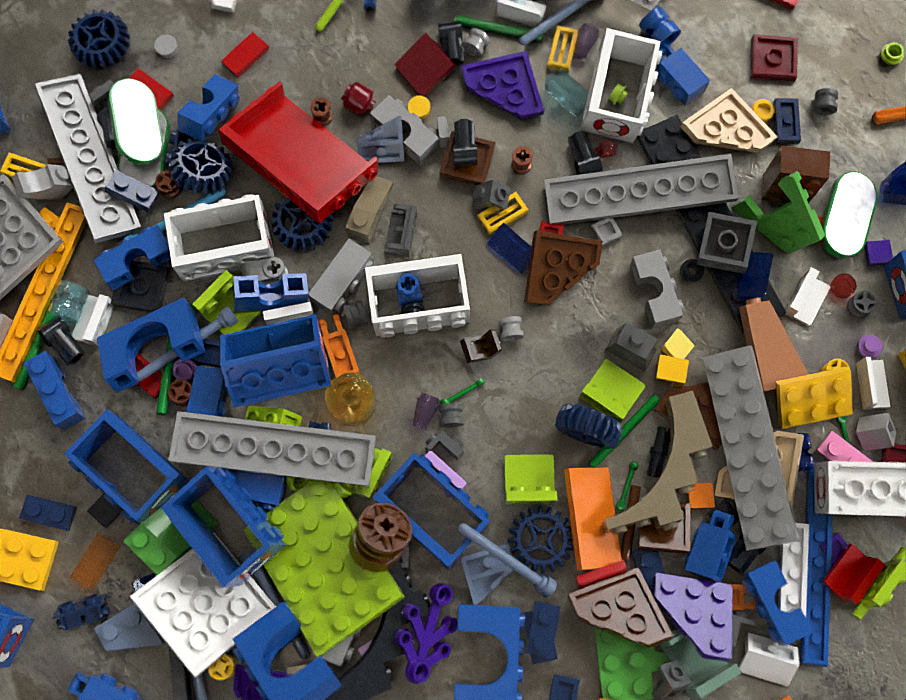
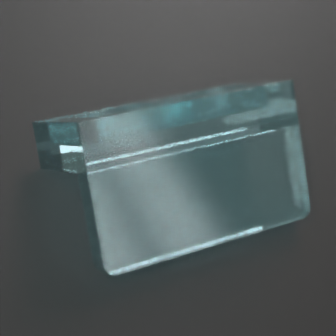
M564 70L557 76L551 73L546 78L544 89L577 118L585 110L589 92Z

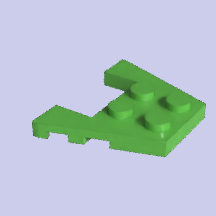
M798 171L782 178L778 183L791 202L764 214L749 195L731 207L742 218L757 221L756 229L787 254L821 241L825 236L815 209H811L807 201L809 197L808 192L801 187L799 181L802 178Z

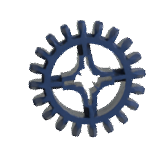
M93 9L92 14L89 15L84 12V18L77 17L78 23L71 24L73 30L68 31L70 37L68 44L76 59L81 63L83 62L85 66L89 67L92 65L97 70L99 65H101L102 68L106 69L108 63L114 66L116 59L122 61L121 54H127L126 48L130 47L129 39H131L127 30L128 27L118 15L115 16L111 11L106 13L102 9L97 13ZM112 30L115 31L114 39H111ZM85 39H88V41H87V44H88V45H87V47H86V49H85V48H84V42H85Z
M188 138L186 143L180 141L178 147H174L169 156L168 170L171 173L172 180H176L177 187L184 186V192L191 190L193 195L201 192L203 197L206 192H209L213 196L215 191L221 192L223 186L226 187L231 178L232 161L230 160L229 153H224V147L218 148L216 142L211 144L208 142V139L205 141L197 139L192 141Z
M282 196V204L275 203L277 211L271 212L274 219L270 221L271 226L274 227L272 229L273 234L278 235V242H284L286 248L292 245L294 251H297L301 246L303 252L307 251V246H311L315 250V243L317 242L323 245L322 237L329 238L330 234L328 231L333 230V224H331L334 221L333 215L330 214L317 225L301 208L295 209L298 206L289 198L286 199ZM286 217H289L292 222L289 232L284 228ZM303 218L307 220L301 223L298 222L300 219L303 220Z
M577 404L563 405L557 414L555 423L557 429L569 438L605 449H612L617 446L623 429L621 424L615 419L610 418L609 415Z
M539 505L537 507V514L534 513L532 507L528 508V517L523 512L519 513L522 522L517 519L513 520L512 523L518 529H509L508 532L515 535V538H508L507 542L516 544L515 547L510 548L511 553L516 551L519 553L515 559L519 561L523 558L525 566L528 563L532 564L531 570L534 572L537 566H540V573L545 574V566L549 567L551 573L555 572L554 563L562 568L564 563L560 558L570 560L571 556L565 551H574V546L568 544V542L573 541V536H567V533L572 531L571 526L564 527V524L569 519L566 517L559 521L560 511H557L552 516V507H548L546 513H543V508ZM546 520L554 525L547 530H542L537 525H534L532 521ZM526 526L532 536V541L523 549L521 533ZM559 531L562 542L557 554L551 543V538ZM551 532L545 540L547 545L542 546L541 543L540 546L537 544L533 548L531 547L538 539L536 534L540 533L542 536V534L546 535ZM540 549L548 554L551 559L537 560L530 557L529 554Z

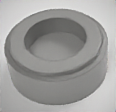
M162 35L156 39L154 47L160 57L168 59L177 54L178 44L173 36Z

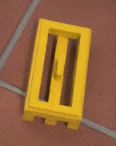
M557 26L547 69L553 67L556 68V71L562 69L565 73H569L579 30ZM560 32L564 33V37L558 61L555 62L553 60ZM571 34L573 37L567 62L564 64L562 60L568 36Z
M9 152L1 167L0 174L13 179L12 177L16 173L7 170L8 168L18 172L32 171L12 164V160L36 169H41L46 165Z
M517 192L509 195L508 204L514 200L517 203L489 220L485 218L500 208L493 205L477 215L478 220L481 221L484 229L486 228L489 236L528 213V208ZM518 208H521V209L518 210L517 212L513 213L512 215L508 216L507 218L503 219L502 221L498 222L497 224L493 225L492 227L490 226L491 224H493V223H495L496 221L500 220L501 218L507 216L508 214L512 213L513 211L517 210Z

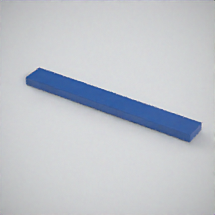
M810 461L807 463L805 524H809L806 619L813 633L801 638L800 664L828 667L830 589L823 583V579L831 570L833 514H815L814 463L820 462ZM825 541H826V556H825L824 553L821 551V549L818 547V546H820L822 543H824Z

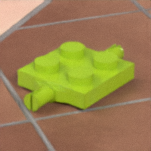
M901 546L890 561L884 562L885 567L863 596L854 612L851 613L854 618L861 621L869 609L886 606L893 597L891 592L896 585L900 586L906 580V547Z

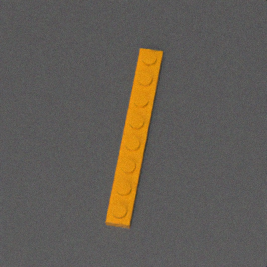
M66 203L54 229L64 242L38 265L0 348V378L15 383L38 332L37 329L42 323L87 223L80 206Z

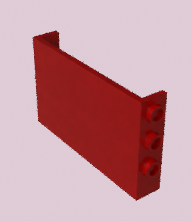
M280 81L273 87H269L263 95L250 102L244 110L235 114L230 121L219 128L221 142L224 146L319 224L332 212L339 210L352 195L358 194L361 188L368 181H373L379 173L378 159L375 156L369 162L288 99L284 95L283 84Z

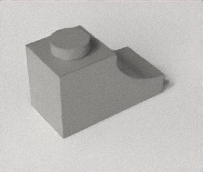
M47 164L45 167L35 171L17 172L12 177L19 198L61 200L73 188L68 170L63 165Z

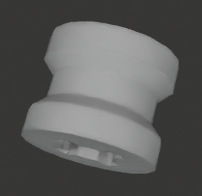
M472 28L469 32V38L463 41L462 47L470 55L480 57L483 53V48L489 44L490 38L482 30Z
M511 316L498 320V325L502 329L500 334L501 341H515L524 337V332L520 328L522 324L521 317Z

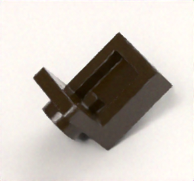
M491 329L483 335L463 338L460 341L467 363L492 359L502 351L501 341L495 329Z

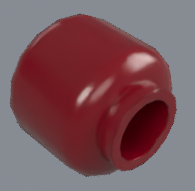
M355 82L353 85L349 83L341 97V100L344 101L343 107L358 116L364 115L366 111L370 113L376 103L373 100L374 91L360 82Z

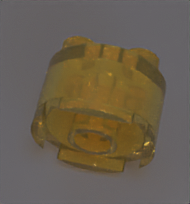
M344 373L336 379L334 378L331 381V386H328L326 389L325 401L328 410L333 418L343 425H363L371 418L376 409V396L373 387L364 376L358 373ZM353 395L356 401H352L351 404H348L346 399H351Z

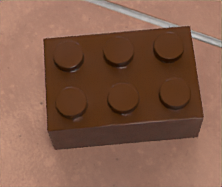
M781 146L763 174L761 200H767L772 204L791 202L778 183L782 178L798 171L802 178L799 182L802 189L807 190L809 195L807 201L810 203L829 179L830 151Z

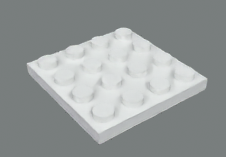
M217 537V539H218V540L220 541V543L224 546V548L228 551V553L232 556V558L235 560V562H236L239 566H241V564L237 561V559L232 555V553L227 549V547H226V546L222 543V541ZM193 549L130 596L134 604L194 678L199 676L236 645L232 638L276 607L252 577L242 585L223 588Z

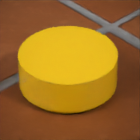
M415 96L408 102V112L411 114L415 113L421 120L427 118L430 114V102L427 98Z
M764 99L756 101L751 108L764 123L769 122L775 112L773 104Z

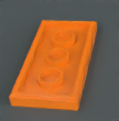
M609 467L565 469L564 475L577 571L599 569L622 561L618 534L613 535L612 531L605 533L602 525L605 519L615 516Z

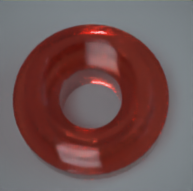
M610 140L598 143L599 147L595 148V153H598L600 158L616 155L618 145L613 144Z

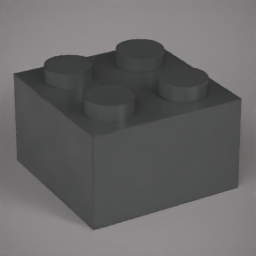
M709 212L697 265L745 274L757 221Z

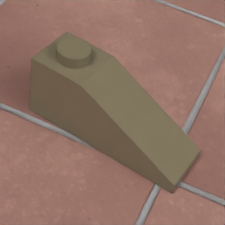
M376 176L373 181L367 182L353 207L346 225L348 238L370 245L394 184L393 181Z

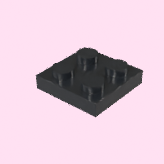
M132 261L130 272L134 279L114 290L111 304L115 307L153 312L160 309L169 277V267L161 265L155 267L153 264Z

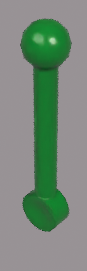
M483 378L477 380L474 384L452 397L442 399L440 404H450L476 387L482 386L485 380Z
M837 417L836 422L841 426L843 438L850 444L845 425L847 417Z
M632 461L629 464L630 472L621 499L616 503L618 510L626 508L625 499L634 472L639 468V464L636 461Z

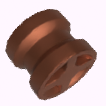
M169 170L162 171L156 176L155 184L163 197L172 199L180 195L182 186L177 187L176 180H172Z
M176 380L169 386L168 396L178 406L187 407L192 386L185 380Z

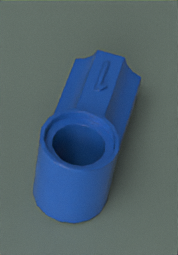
M411 273L402 274L401 279L397 281L398 285H396L399 306L406 305L409 302H423L418 278L413 277Z

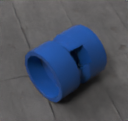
M661 6L647 13L639 23L640 29L646 36H651V39L661 41L660 47L664 44L671 45L681 33V29L673 20L668 21L670 17Z

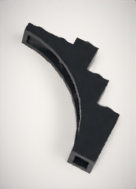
M402 556L394 567L388 571L405 597L382 614L378 630L368 649L354 666L338 678L342 686L325 698V700H368L392 689L391 682L393 681L391 670L388 666L384 667L383 663L405 654L402 646L397 645L394 640L396 632L403 629V625L410 623V620L403 617L402 610L407 604L416 605L420 609L419 616L422 618L428 615V608L431 606L426 593L422 594L421 590L410 591L412 582L407 573L404 574L400 565L403 563Z

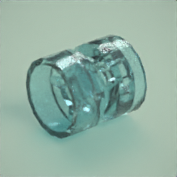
M61 280L55 292L57 299H52L48 313L55 317L60 316L65 321L78 323L83 311L80 306L86 304L90 291L75 283Z

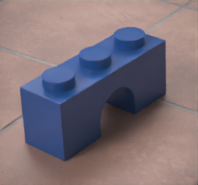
M214 74L202 87V104L189 100L177 113L178 131L200 141H203L208 134L211 135L220 121H224L228 112L238 105L240 100L238 84Z
M158 225L150 226L134 238L123 240L114 249L103 251L99 254V257L94 259V262L106 284L112 290H115L134 279L130 272V264L135 258L146 256L155 267L171 259L169 243Z
M306 273L282 274V279L274 284L260 283L258 275L233 276L235 311L272 310L308 302L309 292Z
M44 351L24 362L55 426L66 430L86 419L77 399L66 388L62 380L65 376L55 357Z
M776 560L769 561L742 574L744 581H742L743 586L749 595H753L757 603L755 609L762 619L765 618L769 626L767 629L768 634L774 643H778L779 646H787L813 633L801 608H793L783 612L776 606L774 600L776 591L788 584Z

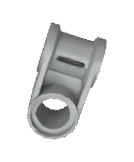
M277 257L249 261L241 265L242 276L258 275V281L262 284L277 283L282 279V274H289L283 261Z

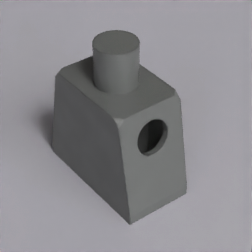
M625 323L616 329L605 350L646 371L657 351V339L635 326Z

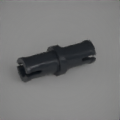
M662 426L657 427L654 446L650 448L651 458L646 472L649 476L653 474L655 478H659L662 473L670 443V428L666 431L667 427Z

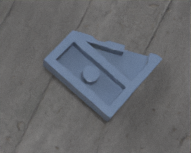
M401 116L395 117L358 138V154L368 162L374 156L378 159V163L405 161Z
M509 544L498 546L512 556ZM486 550L460 557L473 605H477L513 571L512 568Z
M135 604L94 628L106 651L160 646L164 644L159 633Z

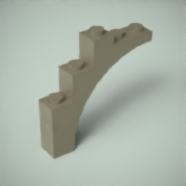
M693 391L671 396L665 404L670 421V444L662 473L651 491L640 502L623 513L603 521L602 525L605 533L612 531L613 535L626 532V527L635 524L637 528L652 524L651 520L654 521L656 529L663 527L664 531L678 528V523L684 519L676 492L678 491L679 495L692 492V487L698 483L690 457L692 456L693 460L707 456L706 452L713 447Z

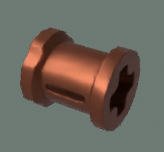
M315 98L310 106L312 118L322 126L328 125L333 119V114L330 110L331 105L326 98Z
M525 146L517 147L513 151L511 166L517 174H526L532 167L533 152Z

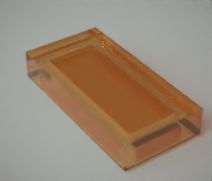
M97 533L70 578L90 590H94L119 550L120 545Z

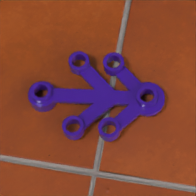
M438 583L432 586L429 591L432 603L425 626H423L419 616L420 609L418 606L407 604L402 610L403 617L410 620L418 641L417 653L411 643L412 634L409 631L398 630L394 640L397 645L403 648L408 661L405 675L407 680L414 684L426 681L430 675V667L440 659L447 658L451 652L450 645L439 640L449 633H454L458 628V621L455 618L446 616L442 619L441 626L434 630L441 606L449 604L453 596L451 587L445 584ZM434 645L433 652L427 656L429 648Z

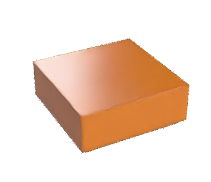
M697 483L692 487L693 491L687 493L690 509L715 508L713 483Z

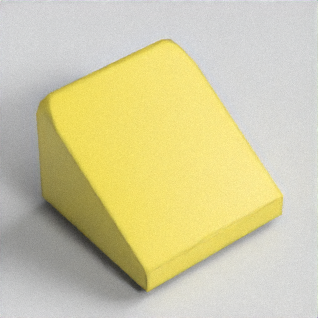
M677 328L661 350L668 356L684 359L693 349L694 344Z

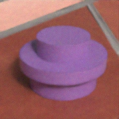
M865 335L858 341L857 348L863 357H871L873 359L881 354L883 345L878 337Z
M179 358L173 365V374L178 380L190 381L194 378L197 366L191 359L183 362Z

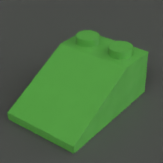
M198 501L191 505L211 531L219 524ZM161 508L145 519L124 540L157 575L193 549Z

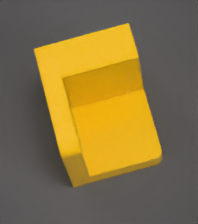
M660 354L656 360V365H658L656 378L672 382L671 387H683L686 382L689 360Z

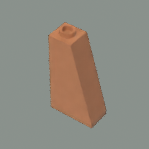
M761 298L746 300V305L739 307L746 344L747 346L751 345L754 350L763 391L776 389V381L809 375L771 302H761Z

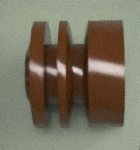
M375 503L367 507L360 515L348 544L350 555L355 563L363 569L372 572H385L394 567L411 539L412 526L410 519L404 511L388 503Z

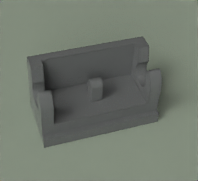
M394 204L384 253L410 257L417 220V206Z

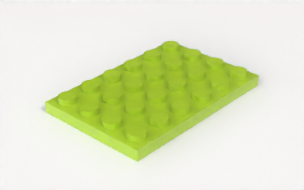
M312 480L281 502L279 506L266 513L268 516L266 520L272 527L275 526L281 531V534L284 536L282 540L286 546L265 563L264 566L285 603L300 623V628L317 657L320 655L323 657L405 597L388 570L385 572L365 570L356 564L351 557L348 544L357 520L343 498L335 491L333 482ZM249 526L244 529L252 546L256 547V550L261 548L263 544Z

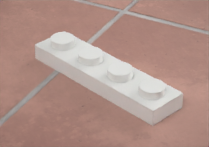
M795 523L799 541L780 545L779 568L788 584L780 587L778 590V608L783 612L793 608H801L806 617L809 524Z

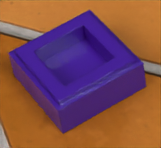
M890 240L866 241L864 248L867 266L885 265L893 258Z
M838 532L832 535L831 567H833L848 546ZM825 541L824 543H822V544H821L820 546H818V547L821 549V551H822V552L824 553V555L826 556V541Z

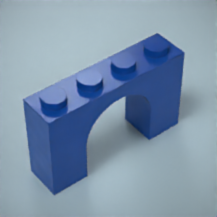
M184 297L97 337L104 380L116 393L139 383L135 358L140 348L152 338L168 335L172 349L183 362L205 352L195 311Z
M285 601L232 638L237 646L234 652L241 663L247 662L248 667L245 670L253 682L256 680L259 682L260 686L257 687V690L264 700H324L342 685L321 655L292 676L285 678L271 676L270 668L275 654L284 645L302 633L300 623Z
M459 604L458 631L485 632L494 635L505 647L507 663L502 675L492 683L484 685L455 683L454 700H522V693H517L518 682L523 680V666H518L519 655L524 653V640L519 639V631L524 629L525 613H520L519 607Z

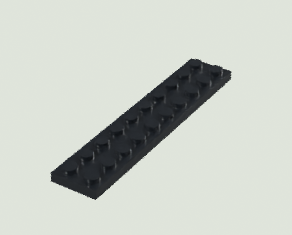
M678 115L643 129L641 136L636 137L651 165L701 158L691 138L680 127L682 122ZM726 203L676 209L698 253H700L708 213L733 216ZM752 249L745 274L706 267L742 334H744L739 307L746 305V300L761 298V302L770 301L778 317L786 314L783 305Z

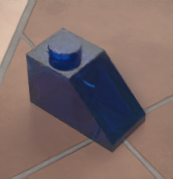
M906 161L893 170L885 180H882L880 185V193L883 194L882 202L906 205V180L904 177Z

